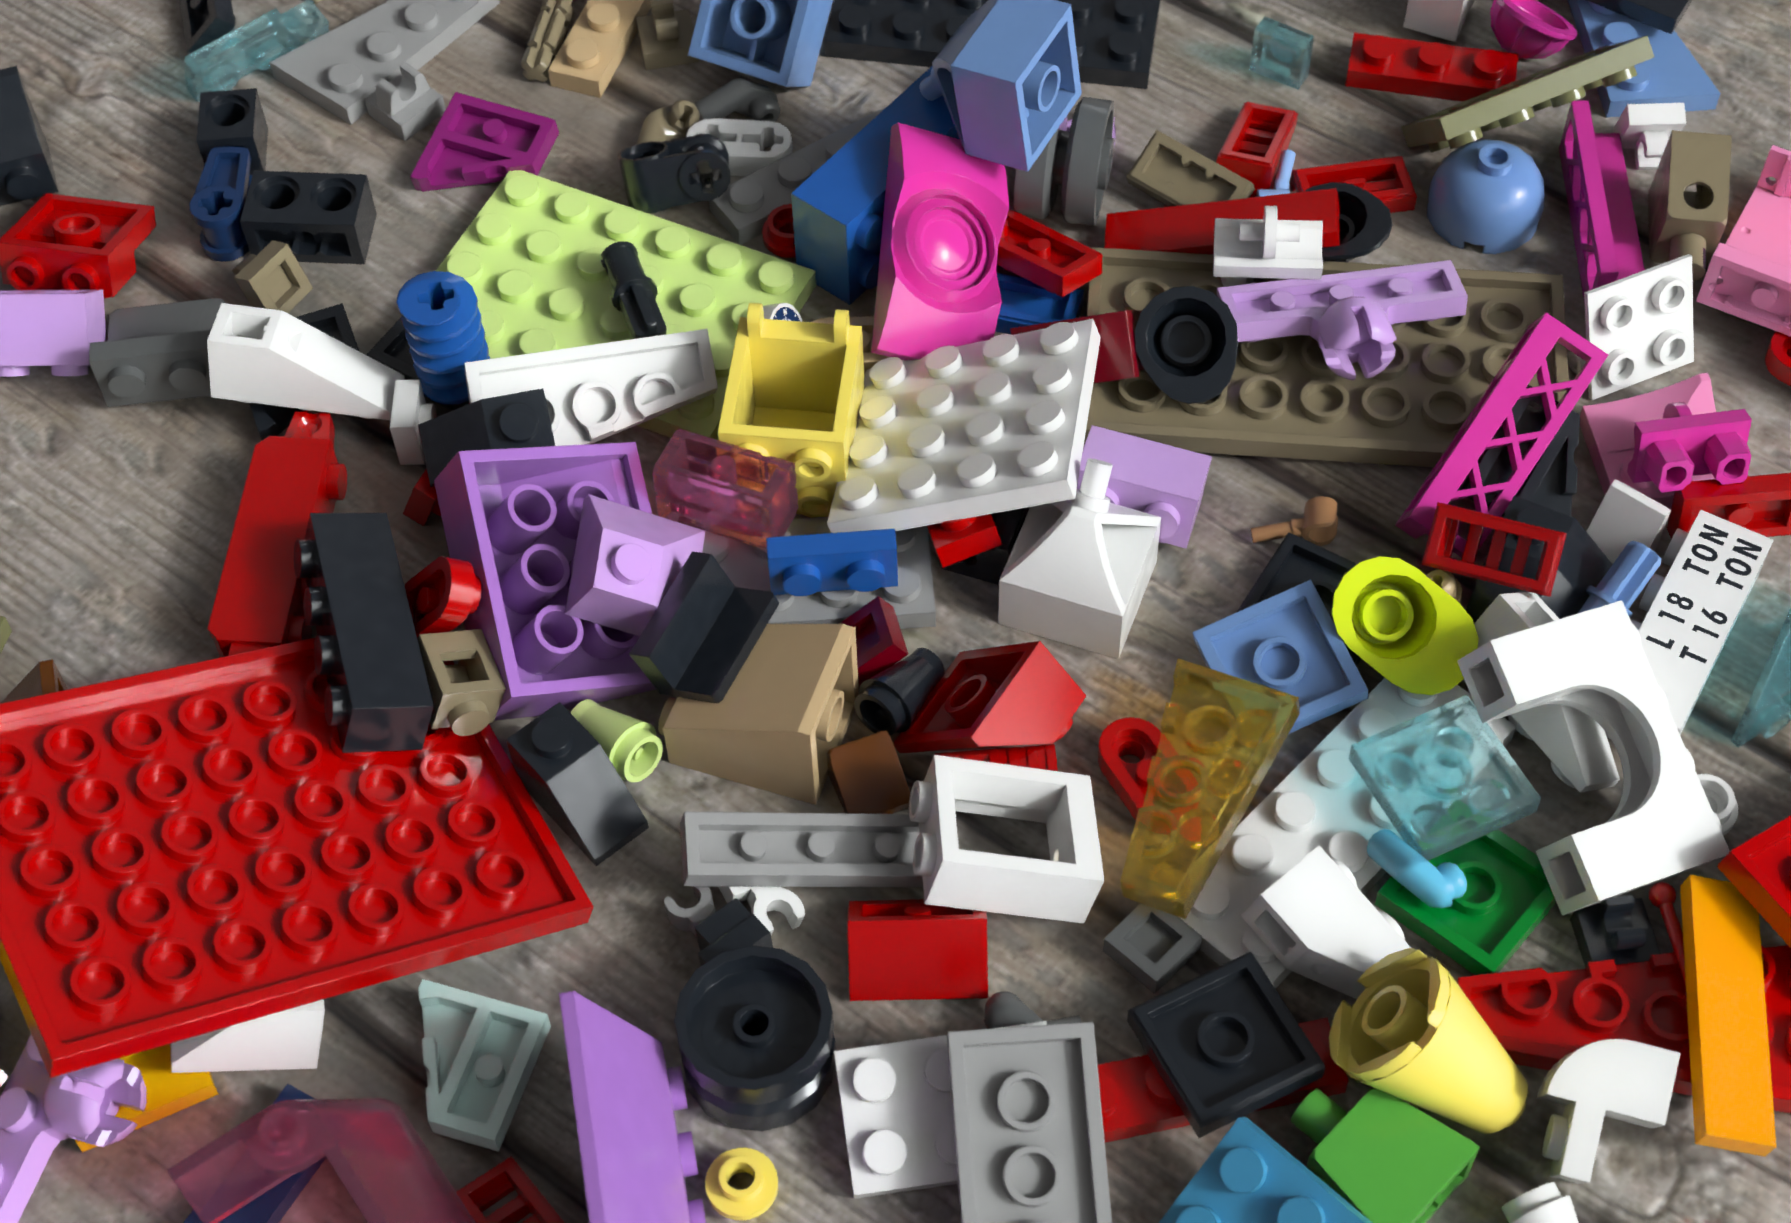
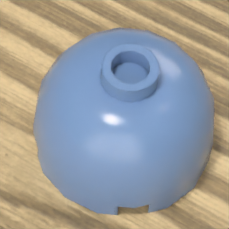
M1481 139L1455 149L1441 162L1430 184L1427 217L1435 232L1448 243L1458 248L1464 249L1465 242L1473 245L1484 246L1483 254H1499L1515 250L1532 239L1536 232L1538 222L1544 210V179L1532 157L1519 147L1501 140Z

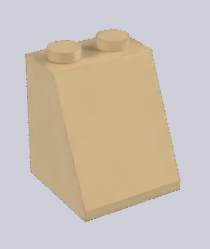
M767 624L720 703H710L681 697H669L660 715L658 731L665 738L669 763L816 805L828 777L827 752L841 745L855 711L854 701L859 695L855 627L845 624Z

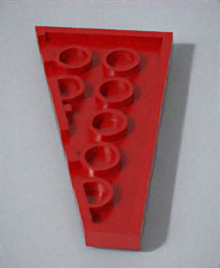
M1761 945L1774 1111L1791 1113V948L1788 945L1767 948ZM1674 952L1651 955L1649 961L1615 965L1614 959L1588 962L1585 969L1547 973L1542 968L1458 977L1457 984L1516 1065L1550 1070L1564 1056L1588 1044L1607 1039H1626L1680 1053L1672 1092L1692 1096L1688 1014L1682 1005L1686 986Z

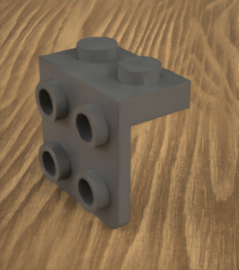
M220 298L114 310L109 316L108 341L93 342L89 346V363L107 406L114 407L211 396L207 339L220 305L225 303V301Z

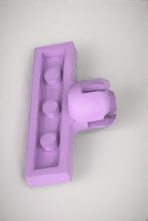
M1451 260L1322 275L1321 280L1286 279L1217 288V297L1228 305L1237 323L1238 342H1258L1263 339L1295 335L1311 336L1317 340L1326 365L1331 371L1348 380H1355L1356 373L1351 363L1358 362L1364 377L1367 379L1382 372L1393 360L1396 351L1393 342L1397 341V338L1392 329V324L1421 320L1434 321L1439 318L1463 316L1466 314L1468 295Z
M30 1034L27 1044L0 1096V1223H18L53 1150L60 1141L72 1138L95 1146L105 1147L123 1140L134 1131L137 1126L135 1122L115 1116L120 1106L138 1111L145 1110L147 1089L139 1069L134 1065L124 1063L125 1060L115 1059L50 1078L32 1034Z

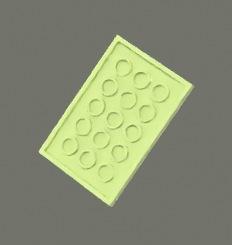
M522 170L509 171L436 270L461 276L473 287L478 300V309L482 318L481 323L485 331V340L489 348L490 359L633 339L623 313L618 311L612 304L611 293L613 288L607 272L601 264V254L606 247L620 241L632 243L638 251V257L645 275L650 277L657 286L658 294L655 300L667 328L666 334L708 329L718 385L716 393L637 426L711 452L718 442V428L740 317H747L749 303H761L763 306L788 303L795 307L799 313L816 287L815 270Z

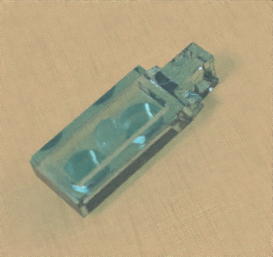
M306 0L282 14L275 8L185 56L186 89L196 102L200 101V92L231 90L238 83L239 79L257 69H270L269 62L329 32V22L312 0Z

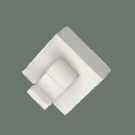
M1684 103L1627 104L1613 131L1614 133H1620L1622 148H1635L1637 170H1657L1671 131H1682L1686 125Z

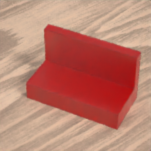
M924 899L849 901L847 922L850 1001L988 998L987 913L985 911L927 905Z

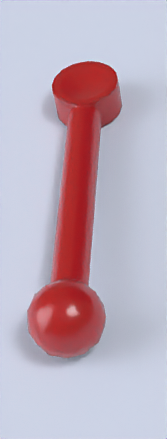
M1660 881L1650 887L1649 900L1652 905L1660 908L1686 986L1683 932L1673 905L1676 901V890L1671 884ZM1685 992L1682 999V1005L1684 1009L1687 1011V997Z

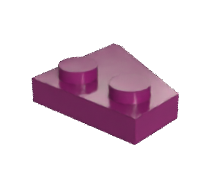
M455 92L410 178L415 190L425 192L502 182L509 171L522 170L538 176L560 132L555 119Z

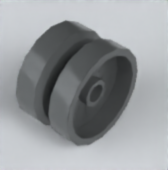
M1083 97L1076 105L1070 131H1067V115L1030 170L1026 172L1016 169L1014 211L1026 217L1045 219L1052 212L1059 185H1062L1061 212L1065 221L1084 225H1097L1104 190H1107L1113 159L1114 101Z

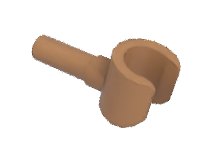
M1324 496L1309 499L1305 503L1304 518L1290 519L1288 522L1250 528L1252 541L1257 543L1285 538L1289 532L1298 537L1303 536L1305 540L1315 545H1328L1337 534V502L1330 497Z

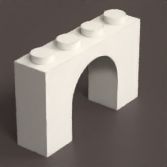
M1622 600L1490 640L1457 661L1482 723L1540 705H1566L1578 709L1594 719L1606 731L1618 751L1623 769V793L1614 815L1604 824L1572 834L1536 851L1562 916L1597 904L1605 899L1616 897L1722 858L1730 852L1722 834L1720 820L1711 809L1696 774L1693 757L1684 746L1668 709L1667 697L1656 681L1641 646L1639 632L1631 622Z

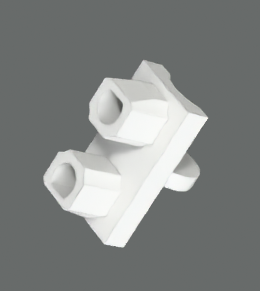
M1264 206L1263 219L1215 218L1213 277H1221L1222 284L1225 287L1250 284L1254 278H1277V281L1286 279L1321 280L1323 271V221L1278 220L1277 206Z

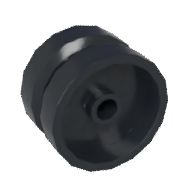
M750 945L721 952L695 970L679 994L674 1025L688 1091L703 1111L731 1128L762 1132L791 1125L816 1108L832 1084L836 1042L833 1033V1010L827 988L812 967L804 960L783 949Z

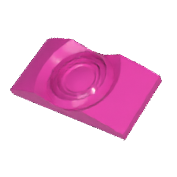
M899 122L891 127L871 353L897 357L901 360H916L943 346L957 347L986 341L994 337L1002 303L996 273L998 245L1009 211V198L1005 165L965 154L960 139Z

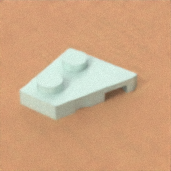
M422 979L418 990L423 1013L424 1038H422L424 1066L427 1071L426 1103L430 1128L433 1133L499 1152L551 1025L548 1014Z

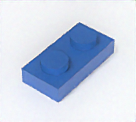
M895 528L766 538L770 588L774 595L809 596L816 592L840 590L870 592L882 587L898 586Z

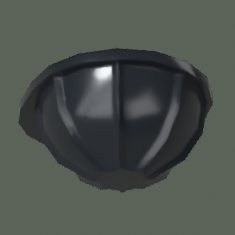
M1337 182L1312 186L1303 191L1337 188L1339 198V246L1322 247L1323 261L1350 262L1356 257L1366 256L1380 248L1389 238L1393 226L1390 210L1380 199L1368 191L1350 183Z
M1195 286L1172 287L1155 296L1141 311L1134 331L1136 353L1145 371L1158 388L1173 400L1193 404L1204 403L1218 396L1231 381L1236 366L1238 349L1237 323L1228 305L1213 292Z

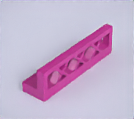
M1573 101L1570 104L1559 153L1584 298V292L1645 269L1620 133H1594L1589 101Z
M1547 312L1530 324L1395 526L1414 539L1424 534L1429 535L1437 502L1449 504L1450 501L1473 497L1476 511L1501 517L1512 501L1513 496L1516 495L1608 357V354ZM1556 342H1558L1586 362L1574 380L1551 384L1546 357ZM1537 374L1539 386L1526 388L1534 375ZM1566 391L1556 406L1553 393ZM1541 395L1546 417L1545 424L1540 431L1517 435L1512 412L1513 406L1518 399ZM1501 424H1503L1505 437L1492 439ZM1532 442L1522 457L1519 444ZM1507 446L1512 467L1511 475L1504 483L1483 486L1478 465L1479 457L1484 450ZM1467 475H1469L1471 489L1457 491ZM1499 492L1489 508H1487L1485 495ZM1484 527L1479 549L1492 531L1491 528ZM1458 534L1453 552L1462 558L1466 540Z

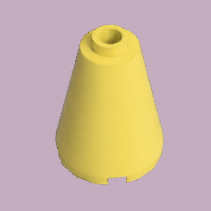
M1407 948L1388 954L1369 967L1357 981L1365 987L1364 991L1352 1007L1342 1000L1335 1013L1329 1034L1331 1058L1348 1076L1484 1134L1495 1133L1510 1127L1521 1117L1526 1106L1528 1084L1525 1077L1442 962L1432 956H1426L1419 949Z

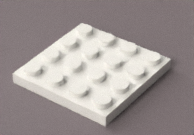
M1094 319L1074 323L1059 322L1040 330L1015 335L1001 334L986 341L957 347L943 346L916 360H901L897 357H889L877 362L871 369H867L864 376L865 386L854 441L849 451L850 462L846 481L837 482L827 521L831 533L894 528L895 531L943 523V521L966 519L1075 499L1101 339Z

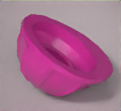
M1494 0L1490 9L1491 28L1501 48L1510 53H1518V58L1544 59L1559 52L1570 40H1574L1577 36V30L1566 19L1537 0Z

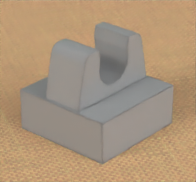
M408 63L400 66L401 74L390 82L384 78L377 83L376 92L365 99L369 116L404 141L444 114L446 110L443 96L429 87L424 75Z

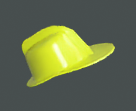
M1374 557L1359 562L1345 573L1334 591L1331 614L1337 634L1350 650L1390 683L1409 693L1434 695L1451 690L1464 680L1457 661L1478 648L1479 638L1473 619L1457 600L1418 568L1400 558Z

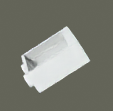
M934 755L924 781L916 780L914 782L909 801V818L911 821L919 822V835L914 846L913 871L916 875H923L925 904L1084 924L1104 883L1091 778L1089 775ZM955 811L1046 823L1050 861L959 849Z

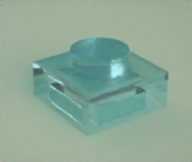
M1264 16L1254 30L1250 70L1298 90L1309 74L1314 36Z

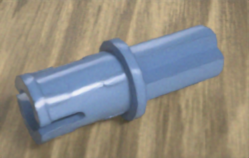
M1636 541L1629 542L1598 586H1588L1586 592L1590 596L1578 613L1622 600L1628 616L1631 618L1633 613L1629 608L1661 565V558L1646 545Z

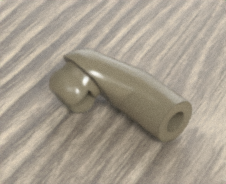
M678 100L671 106L653 111L648 114L643 122L637 144L650 141L662 142L686 137L689 128L696 122H699L700 113L698 108L690 101Z

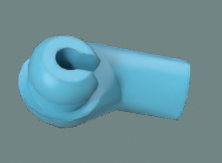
M1390 829L1377 831L1367 844L1368 856L1429 907H1451L1452 899L1460 898L1467 890V881L1464 873L1456 864L1443 862L1436 868Z

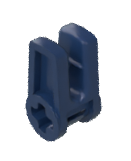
M232 146L212 148L207 157L194 196L190 201L192 218L197 225L202 227L200 234L202 250L207 257L214 261H234L249 252L240 223L253 176L249 174L251 157L248 148Z

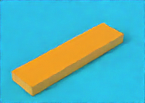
M1690 874L1680 885L1695 1144L1765 1157L1776 1148L1759 913L1731 882Z

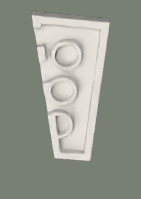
M708 329L464 363L470 404L480 399L543 388L555 446L592 444L716 393L718 388Z

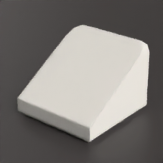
M1615 479L1610 485L1586 532L1613 564L1625 546L1631 541L1642 543L1655 551L1671 510Z

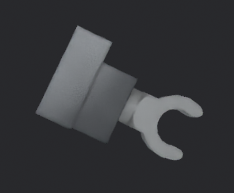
M693 886L695 897L699 903L692 908L685 909L679 907L671 897L664 899L667 917L671 924L679 930L691 931L697 936L700 949L698 956L701 966L721 952L750 945L773 948L770 931L754 914L751 915L737 898L718 911L714 907L711 890L708 886Z

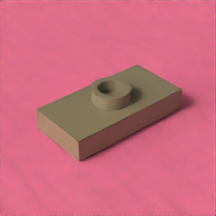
M1158 130L1155 131L1126 176L1130 185L1169 207L1250 198L1255 190L1252 182Z

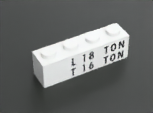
M1700 510L1689 532L1677 528L1662 560V563L1671 566L1666 578L1654 573L1639 604L1640 609L1648 612L1643 623L1641 624L1630 619L1639 632L1641 646L1658 685L1663 689L1667 697L1668 709L1680 735L1758 578L1774 541L1703 510Z

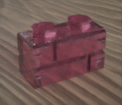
M678 429L675 431L655 463L652 472L654 490L657 492L658 516L767 550L766 538L782 537L785 535L798 509L797 488H795V463L773 456L766 457L760 452L686 430Z

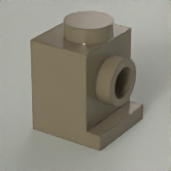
M482 629L419 634L418 644L434 706L429 722L431 729L451 727L452 731L459 736H469L482 731L489 723L494 722L506 690ZM450 660H459L458 664L454 665H444L443 662Z

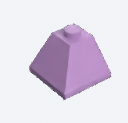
M588 494L583 501L565 614L640 636L691 552L702 553L705 531Z

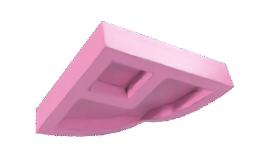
M1708 373L1697 374L1676 384L1638 396L1582 407L1580 428L1604 495H1606L1610 485L1616 479L1671 510L1675 491L1661 493L1653 481L1633 483L1627 473L1628 463L1632 460L1634 454L1635 422L1662 419L1665 407L1669 403L1685 402L1692 415L1716 412L1711 380ZM1712 474L1692 476V481L1715 479Z

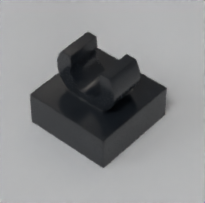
M1633 895L1612 897L1601 901L1599 904H1594L1572 913L1570 922L1585 968L1588 962L1614 959L1615 965L1646 962L1649 961L1651 955L1661 954L1642 898L1634 899Z

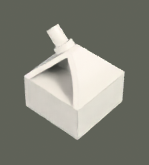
M1088 458L1080 489L1076 490L1075 499L1030 507L999 580L998 624L1119 659L1157 562L1161 517L1110 503L1111 499L1106 497L1105 494L1113 467L1112 464Z

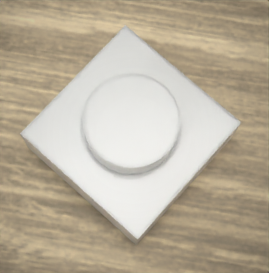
M420 379L395 380L390 430L400 465H424L425 459L418 425L437 417L435 404H426Z

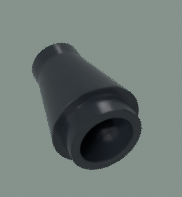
M917 648L907 658L865 680L860 685L859 695L854 701L855 711L861 722L873 733L887 731L892 736L895 732L907 731L935 684L944 676L945 669L942 661L931 650Z

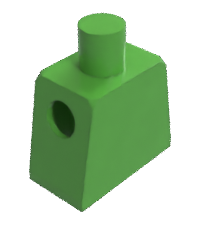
M1374 1087L1348 1113L1321 1090L1316 1088L1301 1102L1291 1118L1292 1124L1318 1144L1309 1156L1306 1167L1372 1223H1427L1468 1177L1480 1148L1470 1139L1400 1098Z

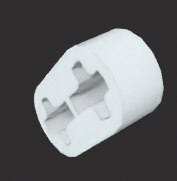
M704 119L691 126L686 137L697 134H710L718 137L725 144L729 153L730 175L732 176L750 175L793 153L790 131L782 124L772 121ZM765 147H771V151H764ZM708 161L697 162L701 173L707 174L712 172Z

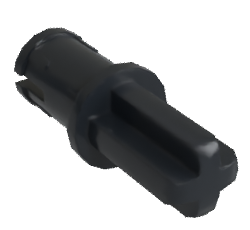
M625 241L609 245L601 254V264L606 270L613 288L611 293L612 304L618 311L623 313L632 338L638 339L666 335L667 328L655 300L658 294L657 286L650 277L645 275L636 247L632 243Z

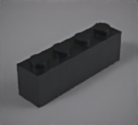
M310 513L305 539H297L294 545V570L296 577L305 578L307 583L303 602L304 618L307 626H316L317 630L314 642V665L317 675H326L328 682L324 696V711L327 725L337 726L342 753L422 750L434 706L387 513Z

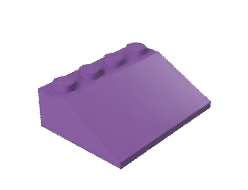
M636 442L458 451L434 480L450 558L469 561L474 568L475 575L481 580L482 592L479 605L473 614H468L464 620L465 630L482 629L506 687L494 721L540 716L559 702L567 710H570L586 699L600 703L657 690L629 655L640 636L565 614L584 498L590 494L652 514Z
M575 991L559 993L589 1222L706 1223L702 1198L688 1201L685 1177L699 1174L692 1132L678 1133L674 1111L688 1108L681 1066L667 1068L663 1045L658 1039Z

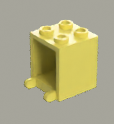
M749 303L747 317H740L718 428L727 509H739L755 514L776 512L801 514L810 518L829 517L837 482L846 481L850 462L849 451L854 441L865 386L862 326L850 325L849 310L836 309L834 324L764 319L763 304Z

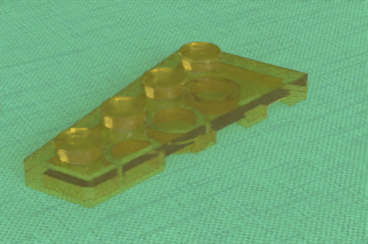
M1177 659L1170 703L1166 702L1161 721L1162 734L1156 757L1152 756L1147 775L1148 788L1144 804L1138 810L1120 883L1123 897L1186 919L1300 714L1299 697Z

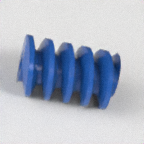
M431 271L418 274L406 281L399 290L397 297V306L406 331L405 336L414 362V370L418 379H420L423 393L430 400L441 404L464 403L469 401L464 363L490 359L476 294L473 287L463 277L453 273Z

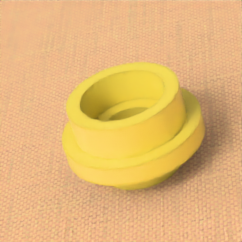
M751 1148L731 1149L719 1155L710 1165L705 1178L706 1194L711 1206L722 1216L732 1220H750L763 1214L773 1204L778 1192L777 1172L771 1160L763 1153ZM738 1173H749L755 1178L752 1185L743 1190L730 1187L728 1182L733 1175Z

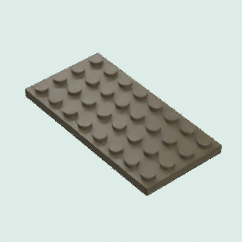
M1092 247V249L1103 254L1102 274L1089 281L1087 316L1125 310H1143L1155 296L1172 287L1195 286L1211 291L1217 296V288L1225 286L1222 284L1221 277H1213L1214 254ZM1323 261L1322 275L1402 265ZM1455 269L1468 295L1466 314L1463 316L1439 318L1434 321L1421 320L1392 324V329L1397 338V341L1393 342L1396 350L1395 357L1382 372L1367 379L1364 377L1358 362L1351 363L1356 373L1355 380H1348L1333 373L1326 365L1317 340L1307 335H1295L1263 339L1258 342H1238L1236 366L1230 383L1218 396L1204 403L1186 404L1171 399L1158 388L1145 370L1139 371V377L1094 383L1084 445L1091 426L1094 425L1198 453L1434 467L1528 326L1546 312L1566 325L1563 275ZM1254 278L1252 283L1277 281V278ZM1556 342L1546 357L1551 384L1569 381L1567 348ZM1537 374L1534 375L1529 383L1532 387L1539 386ZM1566 391L1553 393L1554 399L1559 402Z

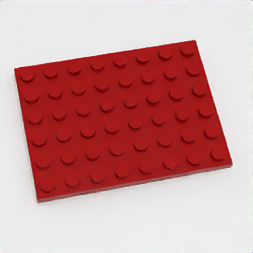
M315 638L0 704V961L50 1078L586 924L590 919L594 906L489 724L482 731L469 736L456 735L451 727L431 729L429 724L422 750L342 753L337 726H328L325 718L324 696L328 682L326 675H317L315 670ZM453 660L443 661L444 665H454Z

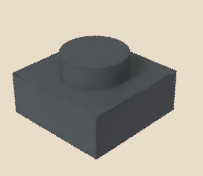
M1149 894L1104 938L1103 952L1156 994L1200 950L1202 936Z

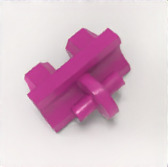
M1685 402L1669 403L1664 409L1662 419L1635 422L1634 454L1632 460L1628 463L1627 473L1633 483L1653 481L1661 493L1683 490L1685 486L1691 483L1692 476L1712 474L1722 485L1742 483L1747 479L1752 456L1747 445L1752 419L1745 409L1692 415Z

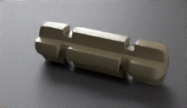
M543 0L540 8L542 11L538 14L527 44L529 47L525 50L521 60V66L524 68L523 76L530 81L537 79L541 82L549 79L548 69L562 46L568 29L566 26L570 23L574 12L571 6L572 0Z

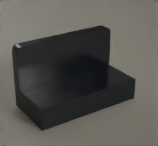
M691 552L629 655L660 694L720 703L773 616L779 601L773 592L735 587L712 554Z

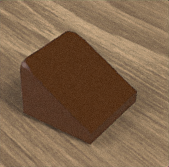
M880 731L828 750V776L846 814H893L909 808L911 794L893 741L887 731Z

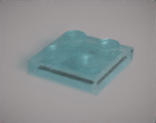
M1468 695L1351 745L1348 759L1403 841L1428 861L1535 813L1541 800L1539 794L1488 723H1482L1476 706Z

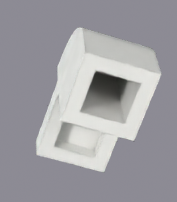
M1607 1039L1588 1044L1560 1059L1543 1079L1537 1094L1539 1099L1565 1105L1563 1117L1552 1114L1545 1134L1542 1156L1553 1160L1550 1177L1576 1184L1590 1183L1604 1116L1651 1129L1665 1126L1680 1053L1626 1039Z

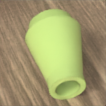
M591 699L581 701L571 711V714L602 746L622 780H628L633 783L639 782L654 771L661 759L663 744L661 739L657 737L653 725L600 706Z

